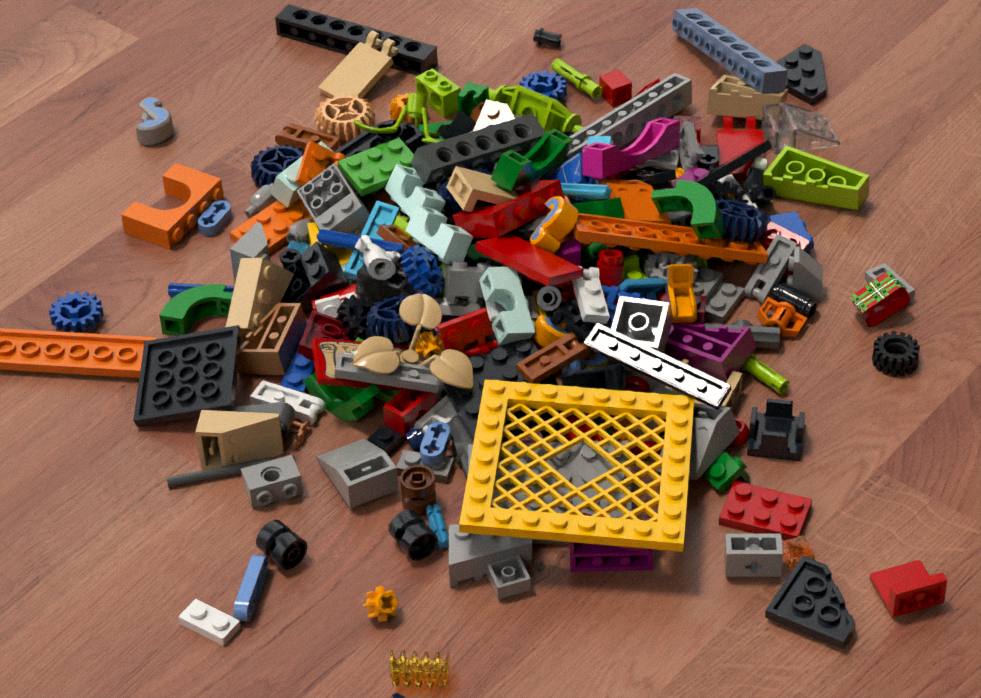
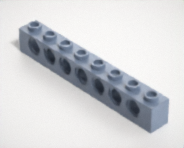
M698 8L674 11L672 30L761 94L785 91L787 69Z

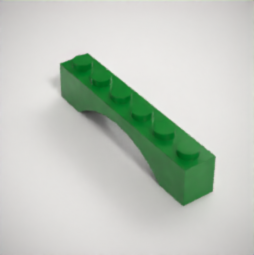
M554 128L546 132L540 141L524 156L509 150L501 154L491 180L496 182L499 188L505 191H512L563 164L574 139Z

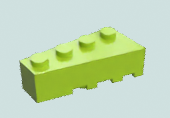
M787 145L763 174V184L765 186H772L776 191V197L859 210L869 197V175Z

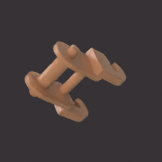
M294 417L289 432L297 435V440H293V447L299 448L305 441L304 436L311 428L310 422L306 421L303 424L297 422L296 417ZM294 426H295V427H298V428H300V429H299L298 431H296V430H294L293 428H294Z

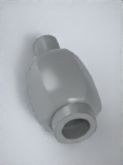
M273 183L262 186L251 197L250 207L244 211L247 217L252 218L256 213L261 212L277 201L270 194Z
M302 219L291 225L286 235L288 243L293 240L297 243L304 242L307 244L309 242L307 223L315 222L314 219Z

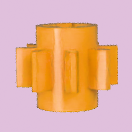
M432 331L421 333L414 348L420 361L422 359L427 360L433 355L440 357L441 353L445 350L440 335L434 336Z
M379 586L376 587L375 592L370 591L366 593L368 599L363 604V607H366L369 612L368 618L378 616V621L383 622L387 621V616L397 615L395 609L400 604V601H397L394 596L395 590L385 592V587Z

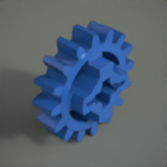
M537 70L535 74L530 72L529 77L523 76V81L519 82V85L555 100L563 101L564 96H567V81L563 80L562 75L557 76V72L549 74V70H546L545 73Z
M419 244L403 251L404 254L401 255L403 259L401 265L404 267L403 273L408 275V282L414 287V290L419 289L421 294H426L430 297L442 292V288L445 287L442 282L445 280L442 276L443 270L438 267V261L432 253H427L424 246L420 248Z
M76 291L75 294L71 295L66 293L65 298L57 297L58 303L52 302V308L49 309L52 326H56L57 331L64 329V332L73 331L78 333V331H83L86 333L88 327L96 328L95 322L101 323V316H104L101 300L97 299L95 294L89 296L87 291L82 295L79 294V291Z

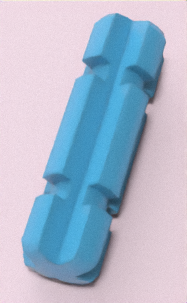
M436 503L428 505L426 507V515L430 528L438 537L437 548L449 547V535L446 532L447 528L441 514V508Z

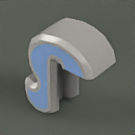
M154 97L143 99L139 107L145 111L141 117V120L144 122L136 126L137 140L143 145H155L171 137L174 131L170 111L162 108V101Z

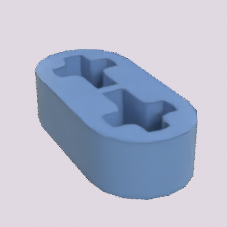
M223 200L216 201L207 208L198 219L200 234L213 236L225 226L232 217L229 202Z
M434 422L427 427L420 446V457L424 464L434 466L444 460L451 440L448 424Z

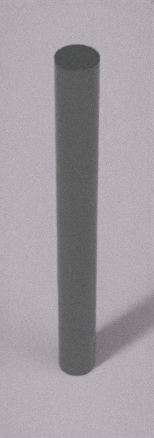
M271 457L166 477L168 488L241 474V468L270 461Z

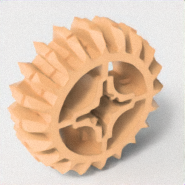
M352 94L339 97L334 95L333 99L326 98V102H321L320 107L316 108L315 124L318 131L339 137L340 142L346 141L347 143L364 132V130H361L354 124V118L370 127L374 126L376 119L372 103H369L365 98L361 99V96L353 97Z

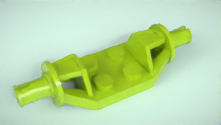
M501 85L496 91L489 88V100L507 104L513 115L520 114V117L533 113L545 132L555 128L560 132L571 131L576 133L584 128L581 126V117L570 112L558 100L521 85L510 87Z

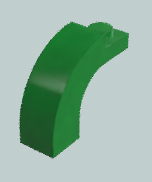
M679 180L676 183V188L652 191L651 199L659 213L693 212L691 226L698 239L722 237L724 228L723 215L712 193L703 185L693 181Z
M222 284L201 285L179 293L165 305L159 315L162 334L173 336L188 334L192 325L202 318L208 316L228 317L233 293L227 292V285Z
M316 372L302 381L312 396L318 397L325 402V410L345 421H355L375 407L373 396L380 392L376 384H372L364 390H356L345 386L320 385L317 383Z

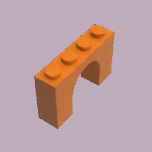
M175 163L162 175L165 194L187 202L178 208L159 210L134 202L121 214L124 233L171 249L198 223L199 217L212 203L222 200L224 191L221 178Z

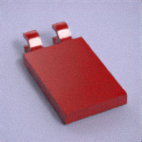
M723 116V130H717V145L719 146L718 166L750 147L763 142V131L755 129V116H746L745 130H733V117ZM764 153L758 157L765 158ZM754 159L730 173L736 181L745 180L747 171L754 162Z

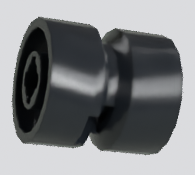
M408 509L400 512L392 519L388 531L412 560L418 561L428 557L438 545L437 535L415 510Z
M272 520L265 524L256 538V546L268 557H271L281 568L286 570L297 566L303 560L308 548L307 542L298 534L292 532L280 520Z

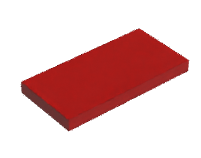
M513 234L476 242L475 250L546 286L579 279L583 276V268Z

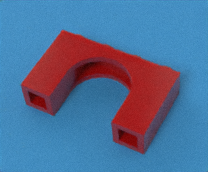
M560 180L529 181L514 189L519 196L516 199L492 206L474 207L472 212L463 210L453 215L455 225L467 231L473 238L500 237L550 211L551 209L545 205L550 198L561 196L565 199Z

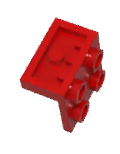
M920 560L870 573L869 579L892 617L944 603L947 587L945 575L943 572L929 575Z

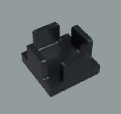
M770 398L767 399L765 413H759L758 407H752L747 455L800 461L805 412H800L799 417L793 416V401Z

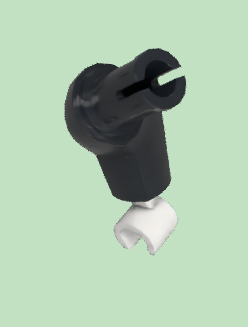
M756 157L748 169L743 189L750 201L757 205V208H764L774 199L773 196L776 195V191L772 186H765L762 183L763 172H765L767 167V159Z

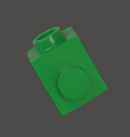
M726 452L703 473L721 494L740 476L746 481L750 478L744 471L747 466L737 455L732 459Z

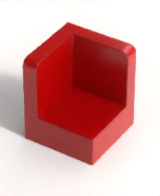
M614 70L599 76V85L603 88L601 96L612 107L624 104L632 98V82L620 70Z

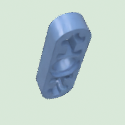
M251 556L234 604L233 616L240 621L250 622L268 572L267 556Z

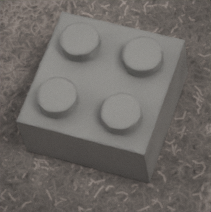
M520 555L486 564L487 576L498 600L531 591V578Z

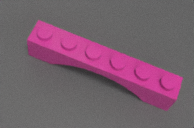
M658 118L648 122L637 140L624 150H620L616 145L599 142L584 146L583 175L591 176L596 181L606 180V177L610 175L620 174V171L633 169L635 165L645 164L647 160L658 159L660 155L670 154L672 150L680 148V121Z

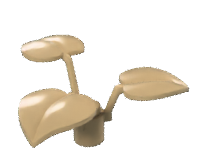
M418 293L408 296L399 307V313L403 321L409 325H417L409 350L403 351L399 355L398 350H393V344L389 339L373 336L360 344L352 362L353 367L363 368L377 374L393 373L397 369L399 362L421 366L431 363L430 371L438 380L459 388L472 389L473 387L472 364L469 358L460 351L444 350L440 357L433 355L419 364L420 359L414 348L421 327L434 330L442 319L440 306L432 297L426 294Z

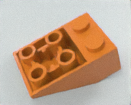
M606 179L598 181L599 185H608L611 188L610 198L621 197L624 219L671 225L672 221L667 212L659 213L651 199L653 188L651 185L640 180Z

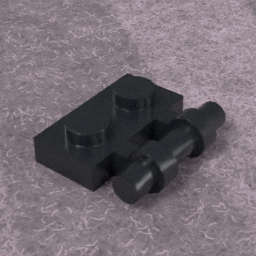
M577 298L570 299L565 303L564 307L556 309L550 318L553 325L565 323L564 331L566 333H574L579 338L578 342L580 344H584L596 325L593 322H583ZM609 318L607 324H599L608 327L612 320Z

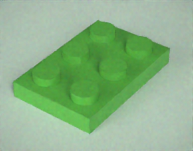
M396 138L339 160L338 168L361 196L384 188L396 164L414 169L411 164L414 154L400 138Z

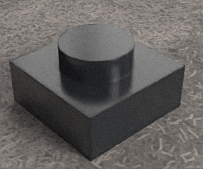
M383 425L367 441L381 448L390 456L404 443V435Z

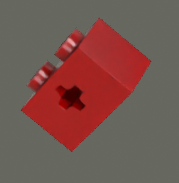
M404 388L383 406L385 425L404 435V439H406L405 433L410 431L409 428L414 427L415 423L437 404V393Z

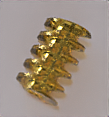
M391 650L389 674L394 687L399 686L401 679L405 687H410L414 679L417 688L422 687L424 680L428 688H433L436 680L440 689L445 688L450 672L449 652L445 660L441 659L439 652H436L433 660H430L428 651L424 652L422 659L418 658L416 651H413L411 658L407 659L405 650L401 651L399 658H396L394 651Z

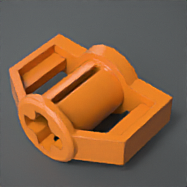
M767 297L756 316L764 327H775L778 325L780 337L796 338L807 320V317L797 313L794 306L790 303L777 302ZM769 310L774 312L770 319L766 316ZM789 322L795 323L792 329L786 328Z

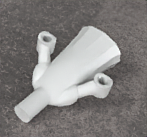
M363 235L358 240L355 248L363 253L364 263L369 275L378 280L391 278L396 270L394 263L397 264L401 255L395 251H385L372 243L368 235Z

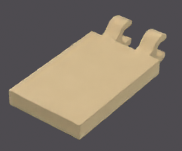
M371 31L367 36L366 43L359 42L318 87L320 92L332 99L334 95L339 97L342 95L349 96L350 94L353 97L361 96L362 99L394 64L392 57L399 51L398 48L394 47L396 42L388 38L383 43L382 40L378 39L380 34ZM383 43L381 52L377 51L376 49Z

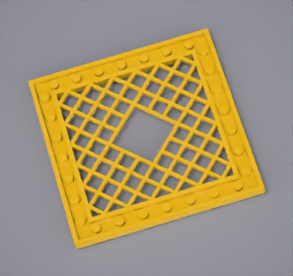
M485 379L460 516L459 532L683 552L694 399L684 395ZM522 410L527 415L518 419L513 413ZM548 412L553 418L544 421L539 416ZM574 414L580 420L571 424L565 418ZM600 416L607 421L598 426L592 420ZM506 417L513 423L505 426ZM625 418L633 423L626 428L618 423ZM533 419L539 425L530 429L524 423ZM652 420L659 425V427L653 430L645 426V424ZM560 422L565 428L556 431L551 425ZM587 424L592 430L582 433L578 427ZM613 426L619 432L610 436L604 430ZM517 427L524 431V433L517 437L509 432ZM639 428L645 434L637 438L630 432ZM545 429L551 435L542 439L536 433ZM665 431L664 440L657 434ZM573 432L577 438L568 441L563 435ZM599 434L604 440L596 444L590 437ZM504 435L509 439V441L502 444V439ZM623 436L631 441L624 446L616 441ZM531 437L536 441L535 444L527 447L521 442ZM650 438L658 443L651 448L643 443ZM557 439L563 445L554 449L548 443ZM584 441L615 468L576 488L546 461ZM611 444L617 450L608 454L602 448ZM516 445L521 451L513 455L507 449ZM638 446L644 452L635 456L629 450ZM543 447L549 452L539 457L533 451ZM663 449V458L655 452ZM500 452L506 457L501 462H499ZM624 454L627 458H629L628 461L621 464L616 459H614L615 457ZM528 455L534 460L524 465L518 459ZM650 456L656 462L647 466L641 460ZM513 463L519 468L509 473L503 467ZM634 464L642 469L635 474L627 469ZM538 465L546 470L539 475L531 471V469ZM662 466V472L660 476L654 470ZM497 471H499L504 477L496 481ZM622 472L628 478L618 482L612 476ZM525 473L531 479L522 484L516 477ZM648 474L654 481L646 485L640 478ZM552 475L558 482L549 486L543 480ZM607 480L613 486L604 491L597 484ZM510 481L516 487L507 492L501 485ZM632 482L640 487V489L633 493L625 488V486ZM537 483L543 490L534 494L528 488ZM659 485L660 495L657 494L654 490H652L653 488ZM565 486L571 492L561 496L555 490ZM592 488L598 495L589 499L583 492ZM494 489L501 494L499 497L493 499ZM619 490L626 497L616 501L610 495ZM522 491L529 497L518 502L513 496ZM647 493L653 499L644 503L638 497ZM550 494L556 500L547 505L540 498ZM577 496L583 503L574 507L568 500ZM605 499L611 505L601 509L595 503ZM508 500L513 506L504 509L497 504ZM630 501L638 506V508L631 512L623 506ZM535 502L541 508L537 511H529L525 507ZM659 503L657 514L655 511L651 509V507ZM562 504L569 511L561 514L556 513L553 509ZM590 507L596 513L592 516H585L580 511ZM617 509L624 516L612 518L608 514ZM646 512L652 518L644 521L639 520L636 516Z

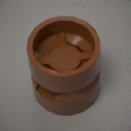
M414 465L406 468L400 476L403 509L415 510L420 516L426 515V507L437 504L434 472L424 465Z

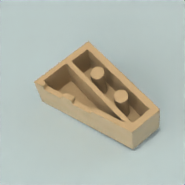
M723 75L710 88L707 114L740 118L755 116V119L778 122L785 114L788 89H785L784 92L761 94L740 78Z
M241 258L226 327L239 325L242 330V336H246L249 332L254 333L261 326L260 321L277 303L281 302L294 274L265 258Z

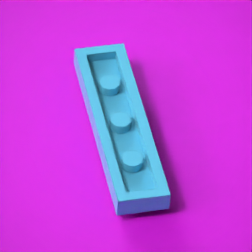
M377 200L360 236L368 235L370 238L384 240L376 234L379 226L393 225L399 214L400 207ZM353 250L344 270V277L367 284L371 275H369L364 263L363 253L359 250Z

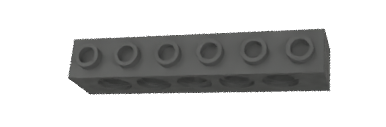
M532 113L419 147L413 156L411 164L425 185L432 182L438 183L445 178L451 177L456 166L476 171L489 164L495 165V162L499 161L501 154L509 150H513L520 155L528 153L546 132Z

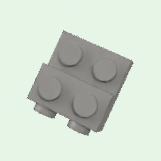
M703 266L698 269L693 290L694 295L707 296L706 319L723 324L744 297L745 288L724 282L723 273Z

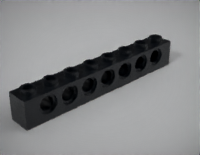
M289 4L275 17L277 35L348 55L359 42L365 44L368 34L371 31H375L380 34L378 39L382 40L383 43L389 38L396 42L394 47L399 49L398 53L392 57L394 64L390 68L418 76L427 70L434 69L438 65L437 46ZM383 43L376 49L377 51L381 52Z

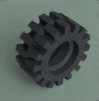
M892 331L891 335L888 332L883 333V337L879 335L877 340L874 341L873 366H876L878 371L883 369L884 375H887L888 372L891 373V377H896V373H899L900 377L904 376L905 372L908 375L911 374L912 370L915 371L918 365L920 346L917 345L918 341L916 339L912 340L913 336L911 335L905 337L904 332H900V335H896V331Z

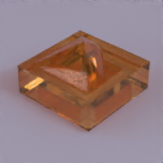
M803 535L782 541L783 559L789 568L795 567L802 555L813 560L815 559V553Z

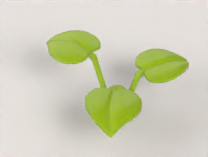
M409 93L408 103L403 105V110L393 127L375 128L364 125L355 118L353 121L358 128L366 132L390 134L398 130L406 112H408V117L415 118V126L418 129L419 120L423 117L424 131L421 132L425 138H422V142L433 144L443 141L435 140L440 138V135L432 133L428 129L426 114L427 95Z

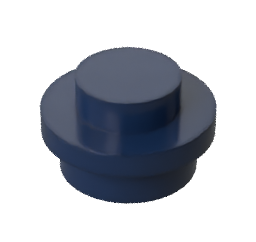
M414 427L409 428L410 431L405 433V436L413 451L416 452L420 450L424 434L421 429L415 430Z

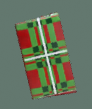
M889 270L850 296L856 311L868 327L876 326L910 301L906 288Z

